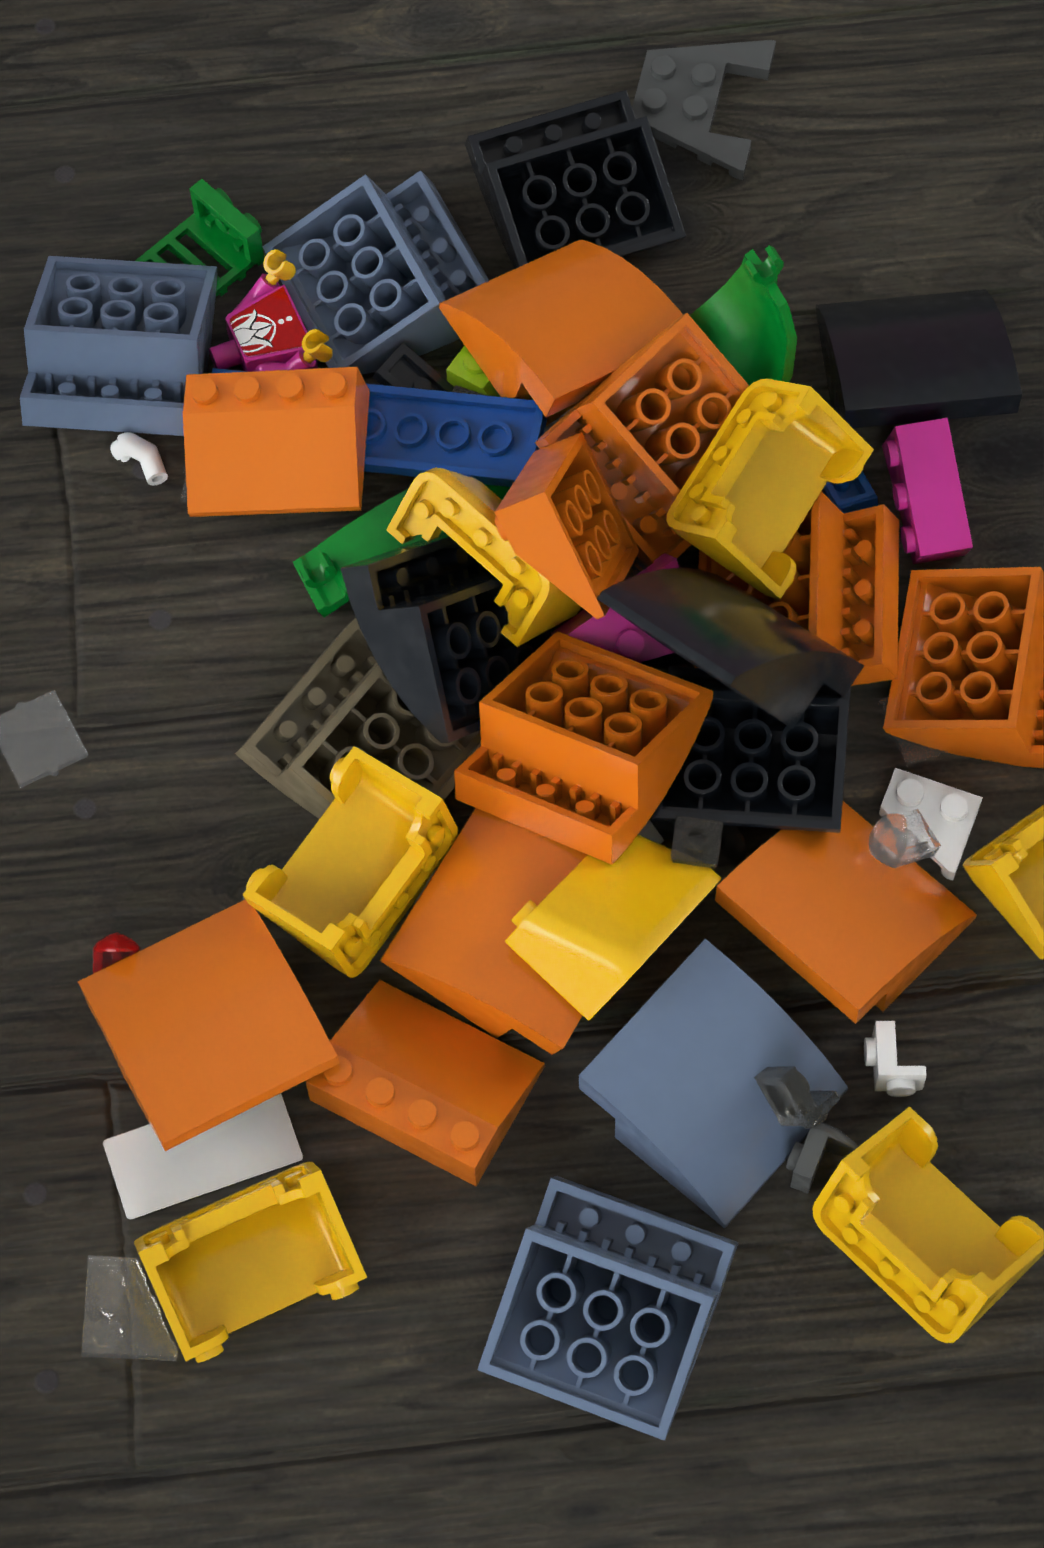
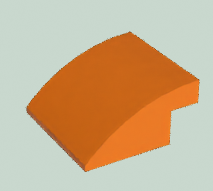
M585 240L575 241L445 300L438 307L500 397L533 399L545 417L578 403L625 361L683 315L666 294L643 272L612 251Z
M685 313L604 379L547 430L535 444L541 449L580 432L583 433L639 549L636 559L646 569L662 554L666 553L678 558L692 545L668 526L666 521L667 513L749 384L689 314Z
M821 491L783 552L794 560L796 574L792 585L786 590L781 599L764 595L699 550V569L721 576L863 664V669L851 686L898 678L899 519L884 504L843 513Z
M1042 567L911 570L898 642V678L891 681L883 726L886 733L925 747L959 756L1021 767L1044 769V571Z
M557 631L479 702L481 746L454 770L455 799L612 865L647 824L674 782L708 713L713 700V691Z
M844 801L840 833L781 829L716 886L715 901L855 1024L874 1005L884 1012L977 916L974 911Z
M475 808L379 961L495 1038L514 1029L551 1055L557 1053L564 1048L583 1015L504 941L517 928L511 920L529 900H532L538 906L587 854Z
M246 900L77 981L91 1012L106 1037L123 1077L165 1151L340 1064L331 1042L281 950L256 909L249 905Z

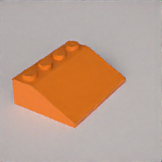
M358 367L186 375L183 429L189 516L361 511L370 390Z
M580 432L533 452L495 510V525L501 538L504 541L509 540L517 556L594 618L599 619L606 616L609 607L597 599L598 596L608 587L624 581L639 549L583 433Z
M379 980L330 1040L340 1064L306 1080V1086L310 1101L477 1186L543 1071L545 1063Z

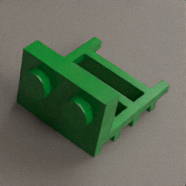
M201 179L189 188L194 213L135 261L167 263L160 255L168 249L184 264L206 266L179 242L187 234L228 270L221 278L217 275L216 296L220 295L222 297L228 292L227 287L237 279L239 281L244 279L246 272L255 264L260 266L264 262L261 240L262 229L258 221L251 214H242L235 208L229 196L222 189H214Z

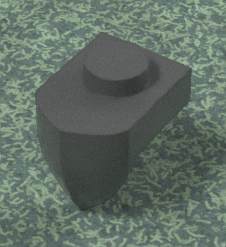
M814 1120L805 1143L796 1141L789 1156L786 1168L793 1171L790 1187L809 1194L825 1151L846 1157L859 1146L841 1130Z

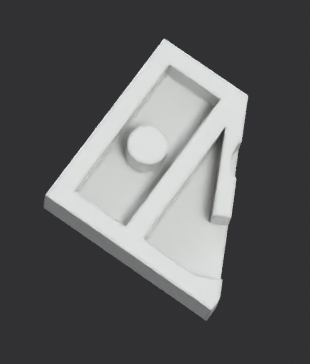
M895 768L882 801L879 815L894 829L902 831L907 841L919 853L924 851L941 867L940 873L946 879L953 881L983 797Z

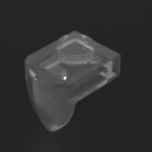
M919 809L902 814L890 813L884 815L877 821L869 835L870 854L881 863L892 868L935 856L941 846Z

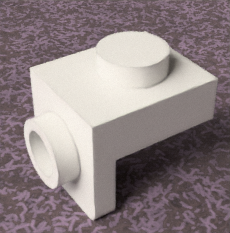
M876 1021L872 1037H865L864 1039L865 1066H873L875 1091H887V1094L890 1096L905 1097L913 1095L916 1091L923 1090L927 1076L926 1066H897L895 1021Z

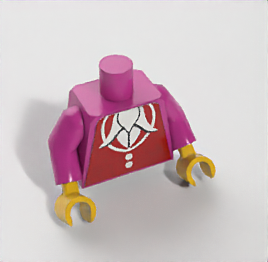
M274 249L267 253L263 263L268 274H262L249 293L226 316L225 322L230 341L209 348L215 368L228 369L240 364L243 371L247 372L317 369V360L327 362L332 358V349L324 344L328 342L329 336L318 329H312L307 332L286 286H279V279L284 281L290 280L296 273L294 264L285 260L286 254L280 250Z

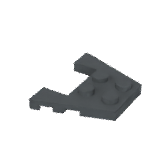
M760 40L647 50L632 106L635 118L647 116L655 139L673 148L679 145L696 153L697 160L710 166L714 162L728 169L730 176L743 180L751 151V140L710 132L725 74L730 73L768 80L775 54L776 41Z

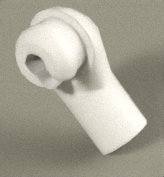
M132 432L119 434L118 440L112 442L110 450L116 460L121 459V462H127L131 457L139 461L149 485H159L167 480L168 475L156 445Z

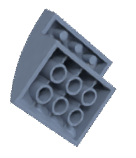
M421 170L387 194L365 174L262 246L266 255L271 250L277 249L286 254L285 260L294 264L296 269L294 277L286 281L281 280V282L286 286L308 332L312 329H318L329 336L328 342L324 343L333 352L332 358L325 362L328 368L358 367L361 375L376 372L403 342L418 356H421L460 339L438 307L441 302L489 281L435 185Z
M48 256L24 327L28 374L20 395L23 426L184 436L183 406L186 375L207 374L215 310L217 266Z
M706 939L701 942L579 1074V1089L615 1118V1138L724 1229L790 1156L795 1142L801 1143L807 1137L813 1121H821L848 1090L847 1085L826 1057L790 1016L754 980Z
M554 1176L550 1179L535 1224L525 1230L477 1370L665 1441L696 1363L739 1242L562 1177Z

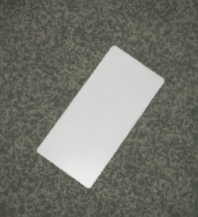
M281 1093L167 1151L162 1147L150 1124L108 1138L103 1142L126 1217L130 1220L282 1168L303 1159Z

